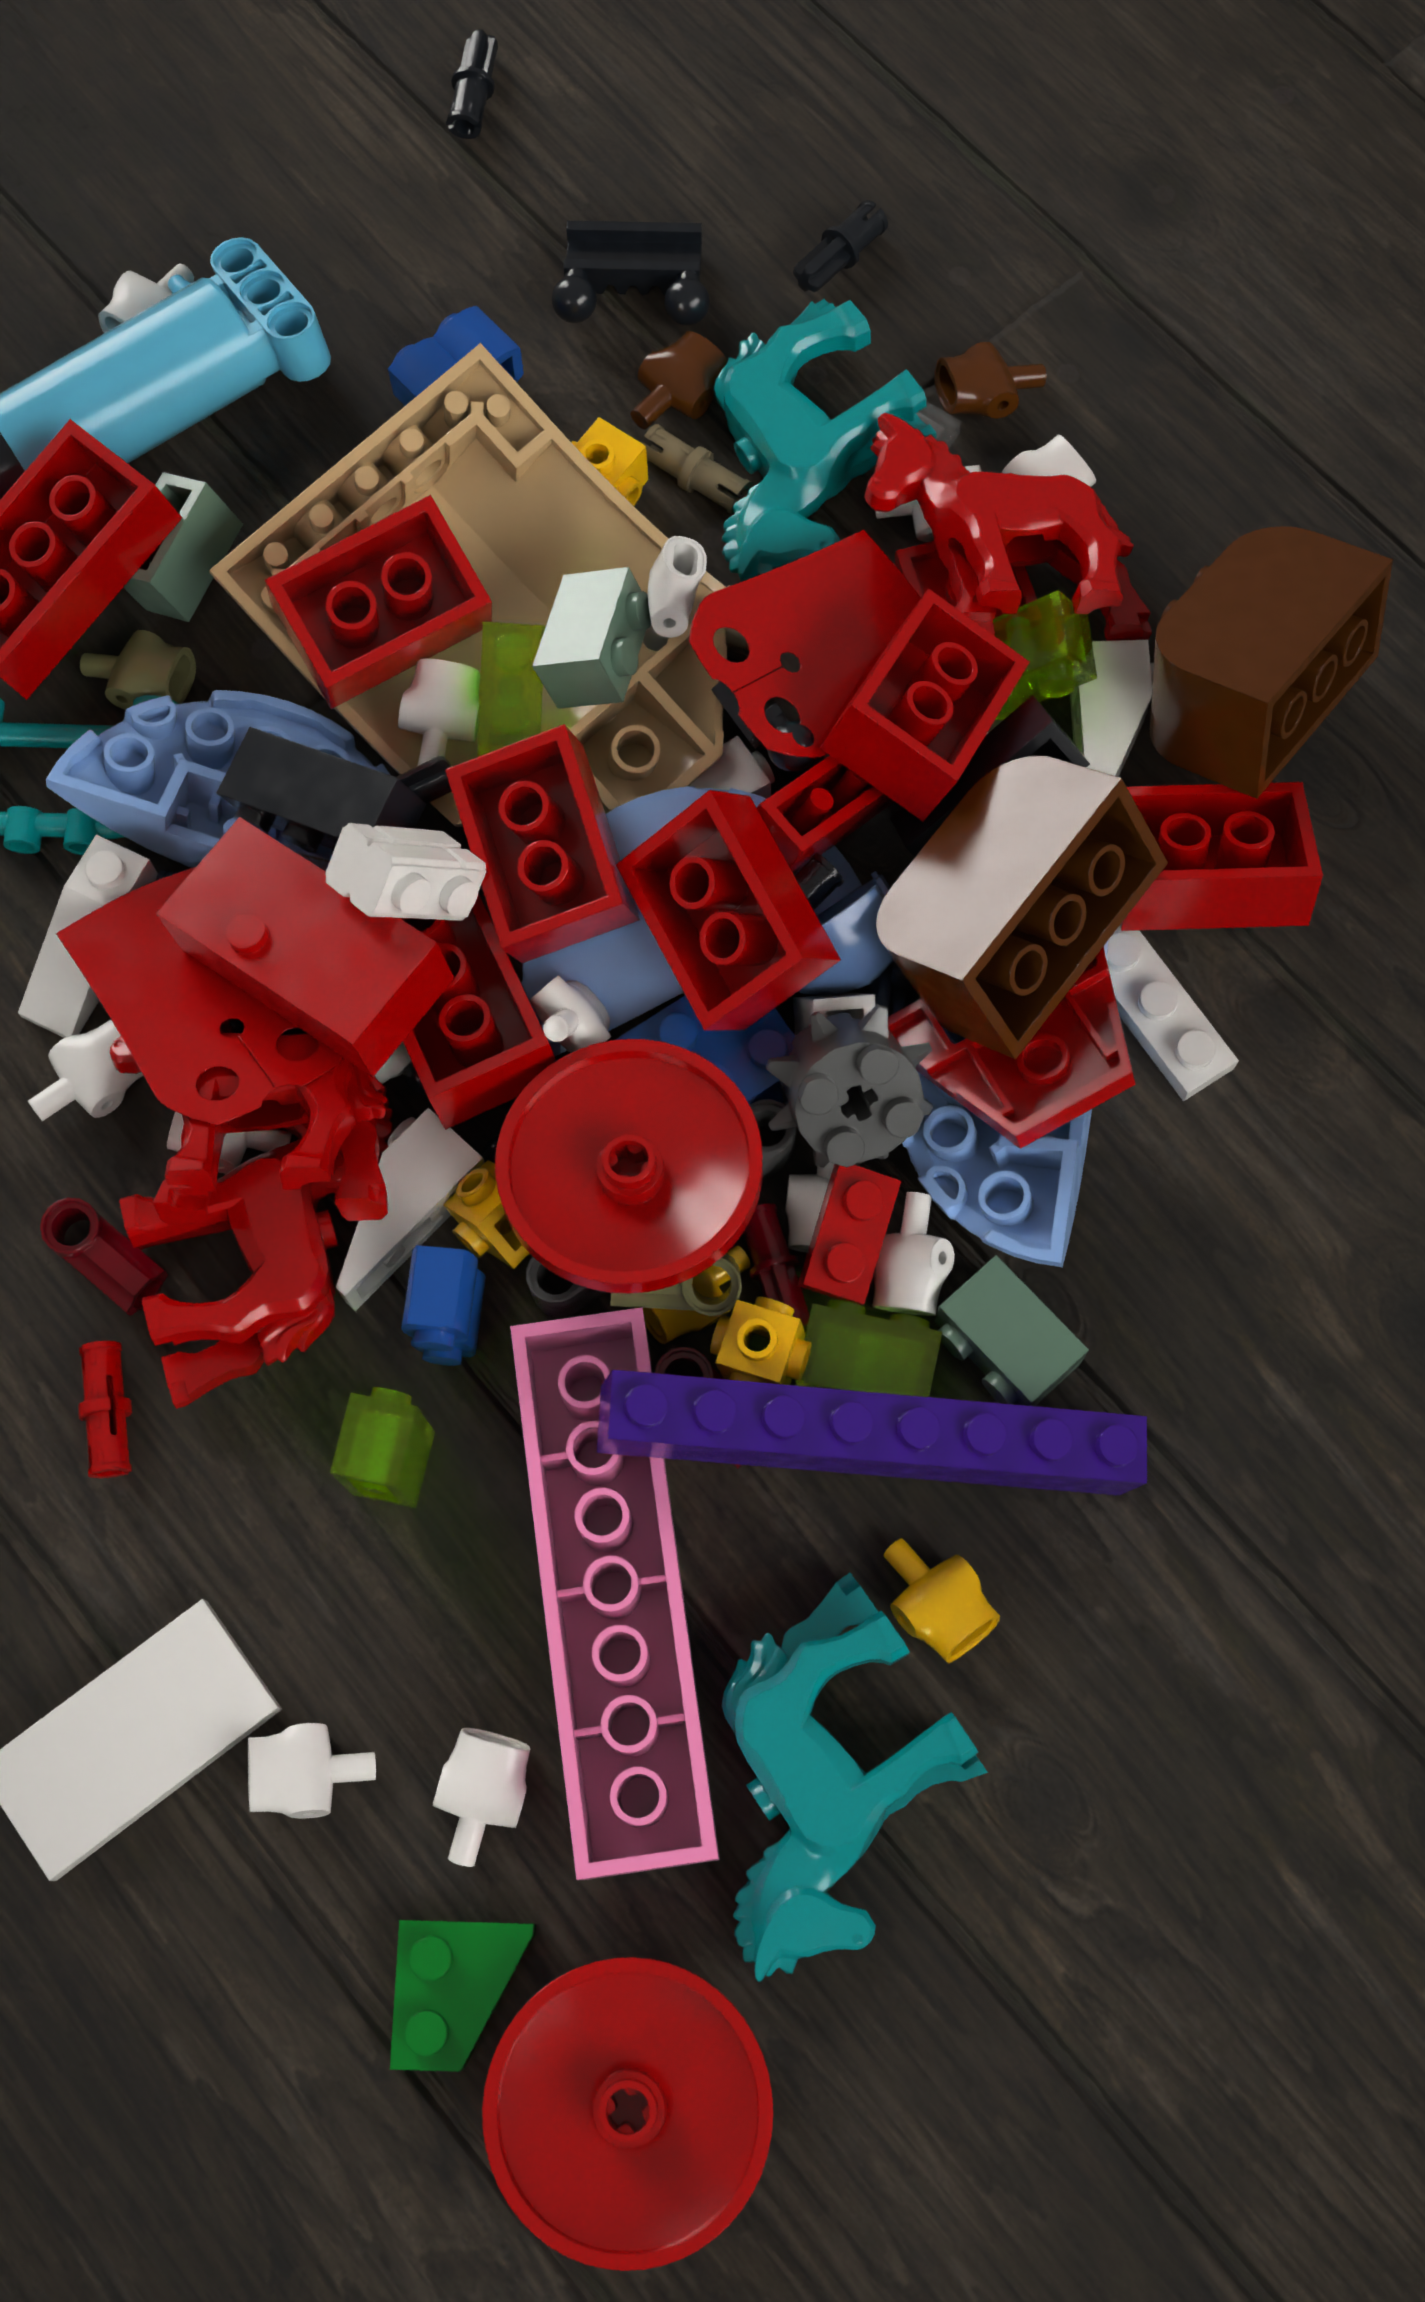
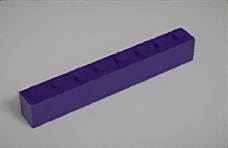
M612 1370L601 1385L597 1453L1121 1495L1147 1484V1416Z

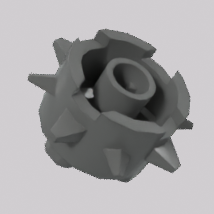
M877 1004L863 1019L852 1018L849 1013H838L824 1017L820 1012H814L810 1016L811 1025L797 1034L792 1041L794 1049L790 1055L770 1058L765 1068L779 1079L786 1106L768 1124L772 1131L797 1127L801 1135L813 1148L815 1166L824 1168L831 1162L840 1166L850 1167L856 1163L875 1158L880 1160L886 1159L890 1151L918 1132L924 1116L930 1115L933 1105L924 1098L919 1073L915 1068L932 1052V1048L929 1043L902 1047L888 1029V1008L886 1006Z

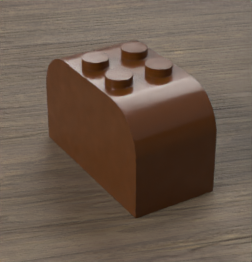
M1279 526L1262 528L1244 534L1233 541L1210 566L1205 565L1201 568L1193 585L1179 600L1174 599L1166 606L1158 623L1155 637L1150 738L1158 753L1178 767L1257 799L1378 657L1393 559L1298 527Z
M1028 756L1015 759L993 769L973 785L889 889L877 913V934L890 956L943 1028L1016 1059L1162 872L1168 861L1122 778L1048 756Z

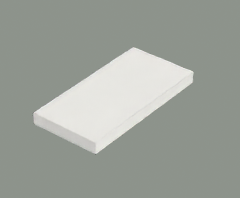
M201 1599L0 1749V1806L48 1880L57 1881L280 1712L282 1708L208 1601Z

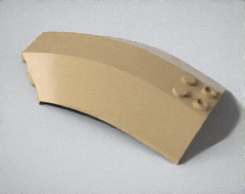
M481 343L209 570L214 579L323 696L271 605L265 579L431 495L492 601L491 626L428 658L462 663L480 672L479 703L481 705L477 737L475 742L448 739L445 758L452 767L565 724L584 746L606 814L635 798L661 790L690 786L723 755V705L711 690L720 681L710 677L689 643L692 620L699 604L709 594L726 588L707 571L698 584L686 631L678 637L669 638L667 644L659 651L648 649L642 642L638 654V668L636 673L631 676L624 702L557 708L533 669L532 665L563 575L629 567L641 591L646 592L648 595L650 570L668 538L643 516L583 456ZM727 627L719 628L713 637L715 648L725 659H727ZM416 665L334 708L400 775L417 767L423 740V734L403 730L398 727L402 695L411 685ZM452 792L429 802L454 826L463 827Z

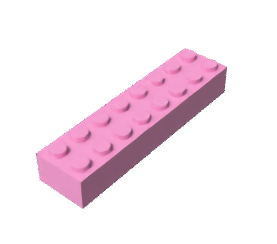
M643 1307L510 1326L576 1880H589L720 1860L665 1458L597 1453L601 1385L612 1370L653 1373Z

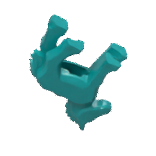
M825 299L816 304L811 301L790 325L780 326L773 336L768 339L767 344L759 340L757 334L751 333L748 340L740 341L737 358H728L726 366L715 380V395L719 405L725 411L728 429L736 441L734 443L736 455L747 472L753 474L759 471L763 477L760 483L748 490L746 497L734 504L733 511L735 514L730 516L723 525V529L726 532L722 536L721 541L725 542L726 545L722 549V554L725 560L729 562L730 572L739 574L740 582L796 561L840 541L839 536L832 527L807 519V517L816 512L826 500L842 491L854 477L866 473L876 464L878 457L871 451L870 446L873 444V437L880 430L878 418L881 414L888 413L899 417L914 429L920 430L924 436L932 435L936 439V431L930 424H925L916 414L927 407V398L924 390L907 369L832 420L823 410L793 386L798 370L811 359L837 350L856 352L871 344V330L867 319L851 300L837 307L833 303H828Z
M850 1572L834 1584L824 1600L806 1620L793 1626L785 1633L782 1648L776 1644L769 1632L764 1635L761 1641H752L751 1654L748 1661L738 1660L736 1669L723 1693L722 1709L725 1719L734 1731L743 1755L757 1776L756 1779L746 1786L769 1821L781 1813L789 1825V1830L781 1840L767 1847L763 1851V1858L747 1870L748 1882L738 1891L735 1897V1902L738 1903V1906L733 1914V1918L738 1920L739 1923L734 1929V1936L737 1939L738 1946L743 1947V1961L745 1963H755L754 1973L755 1979L758 1982H761L765 1976L770 1977L778 1968L786 1974H793L796 1963L800 1958L811 1957L826 1951L858 1950L866 1947L872 1941L876 1925L867 1910L841 1903L834 1899L827 1891L863 1856L888 1816L905 1807L918 1793L935 1784L947 1781L963 1782L988 1773L976 1756L978 1753L976 1746L951 1712L867 1773L864 1772L834 1736L811 1715L815 1700L820 1691L838 1673L869 1662L883 1663L891 1666L910 1653L905 1642L882 1610L877 1611ZM853 1625H859L853 1628L852 1630L842 1635H839L845 1628Z

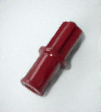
M773 1203L757 1205L748 1226L743 1232L754 1266L749 1270L752 1280L759 1281L763 1297L791 1306L794 1309L792 1317L801 1319L804 1328L810 1323V1315L801 1287L797 1286L799 1280L795 1269L800 1263L798 1256L790 1255L777 1215V1206Z

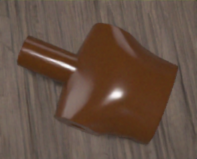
M693 331L686 332L670 346L651 352L640 365L637 376L638 381L651 393L631 411L632 420L641 429H647L669 407L694 420L700 418L712 402L715 380L728 361L725 355L707 338Z
M990 342L977 343L971 346L964 354L955 357H940L937 360L934 375L938 398L948 414H973L997 419L1006 417L1016 410L1019 405L1017 389L1042 388L1045 386L1047 378L1046 369L1043 364L1007 366L996 347Z

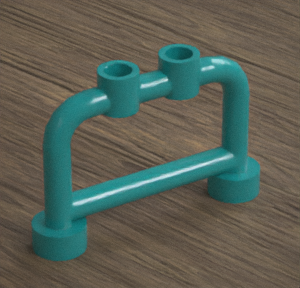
M144 695L137 697L133 700V706L162 696ZM0 698V747L69 748L88 730H92L96 735H100L105 730L115 726L3 722L5 702ZM13 806L8 808L7 812L0 811V836H4L3 846L17 853L33 854L39 852L42 837L64 838L63 848L78 855H84L95 835L105 839L124 838V836L109 829L77 808L69 809L67 813H43L38 809L27 806Z

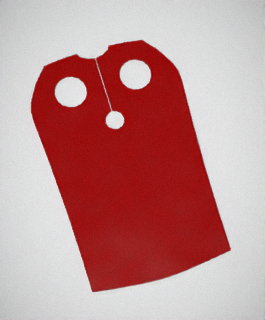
M862 530L796 561L709 594L699 604L694 615L689 643L710 677L714 680H719L734 692L739 706L738 716L767 750L788 756L822 757L827 753L820 749V746L921 597L865 530ZM719 628H732L745 638L749 647V654L746 660L739 663L731 662L718 653L714 646L713 637ZM788 652L798 658L800 662V670L798 672L792 673L782 667L780 656L783 653ZM775 697L783 698L796 708L799 714L800 725L808 727L814 735V743L811 746H801L793 738L792 732H781L769 723L764 710L765 704L769 699Z
M193 867L132 890L57 932L56 935L103 1005L160 1103L170 1110L191 1119L219 1125L261 1108L264 1098L275 1088L285 1085L305 1086L339 1065L342 1056L319 1041L315 1053L306 1059L289 1060L278 1053L276 1048L277 1040L286 1030L299 1027L180 948L156 913L196 868ZM229 1019H238L243 1022L245 1028L239 1035V1038L238 1036L231 1038L221 1034V1024ZM213 1067H226L237 1074L239 1085L235 1093L230 1097L222 1100H209L203 1098L196 1089V1082L200 1074Z

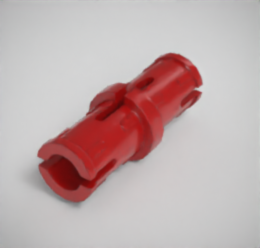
M117 1341L86 1343L79 1347L82 1363L84 1401L78 1405V1415L81 1421H86L89 1459L88 1476L91 1478H112L127 1475L129 1472H132V1465L129 1461L126 1417L132 1414V1401L124 1397L121 1359L122 1344Z

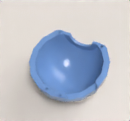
M874 871L871 873L872 880L858 887L817 915L841 960L798 992L804 995L837 996L846 994L871 984L894 962L881 943L876 929L879 907L891 888L882 874L878 875Z

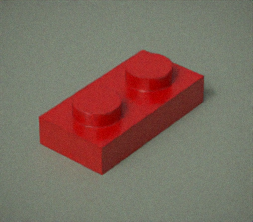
M834 1164L797 1286L856 1306L865 1304L901 1180L857 1165L844 1167Z

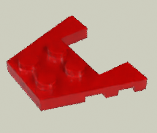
M1104 946L1016 1059L967 1038L957 1044H952L940 1023L932 1015L922 999L915 1001L888 1017V1029L902 1047L923 1043L930 1044L932 1052L915 1067L916 1070L1020 1149L1136 1085Z

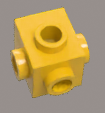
M598 417L578 442L572 441L571 443L635 506L641 496L643 486L649 480L646 446Z
M487 1160L480 1168L469 1172L463 1177L456 1188V1192L443 1206L459 1223L452 1232L468 1250L478 1258L487 1251L515 1269L529 1252L518 1240L506 1218L498 1193L495 1164Z
M757 1297L754 1305L736 1300L731 1317L721 1315L713 1333L710 1353L718 1355L715 1363L724 1379L790 1385L792 1379L798 1381L802 1379L809 1360L812 1343L805 1340L806 1334L801 1319L792 1317L794 1309L791 1306L774 1299ZM752 1333L770 1338L768 1346L761 1351L748 1349Z

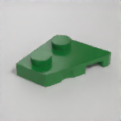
M399 1920L390 2070L463 2071L481 2039V2034L500 2003L524 1952L530 1946L535 1936L536 1924Z

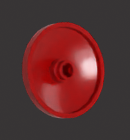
M648 1039L611 1040L580 1048L563 1056L537 1074L525 1086L508 1111L500 1130L495 1156V1177L500 1200L514 1234L523 1247L545 1268L565 1280L589 1289L609 1293H643L680 1284L697 1276L722 1258L738 1241L754 1214L760 1196L763 1178L762 1142L757 1121L745 1096L736 1084L713 1063L692 1051L666 1042Z
M620 1957L595 1961L569 1971L543 1987L522 2007L505 2030L492 2058L484 2088L482 2119L485 2149L496 2183L509 2207L518 2219L550 2248L570 2259L602 2269L631 2271L664 2266L695 2253L713 2241L733 2222L753 2194L762 2175L772 2137L773 2098L769 2071L757 2038L744 2016L719 1989L704 1978L675 1964L652 1958Z

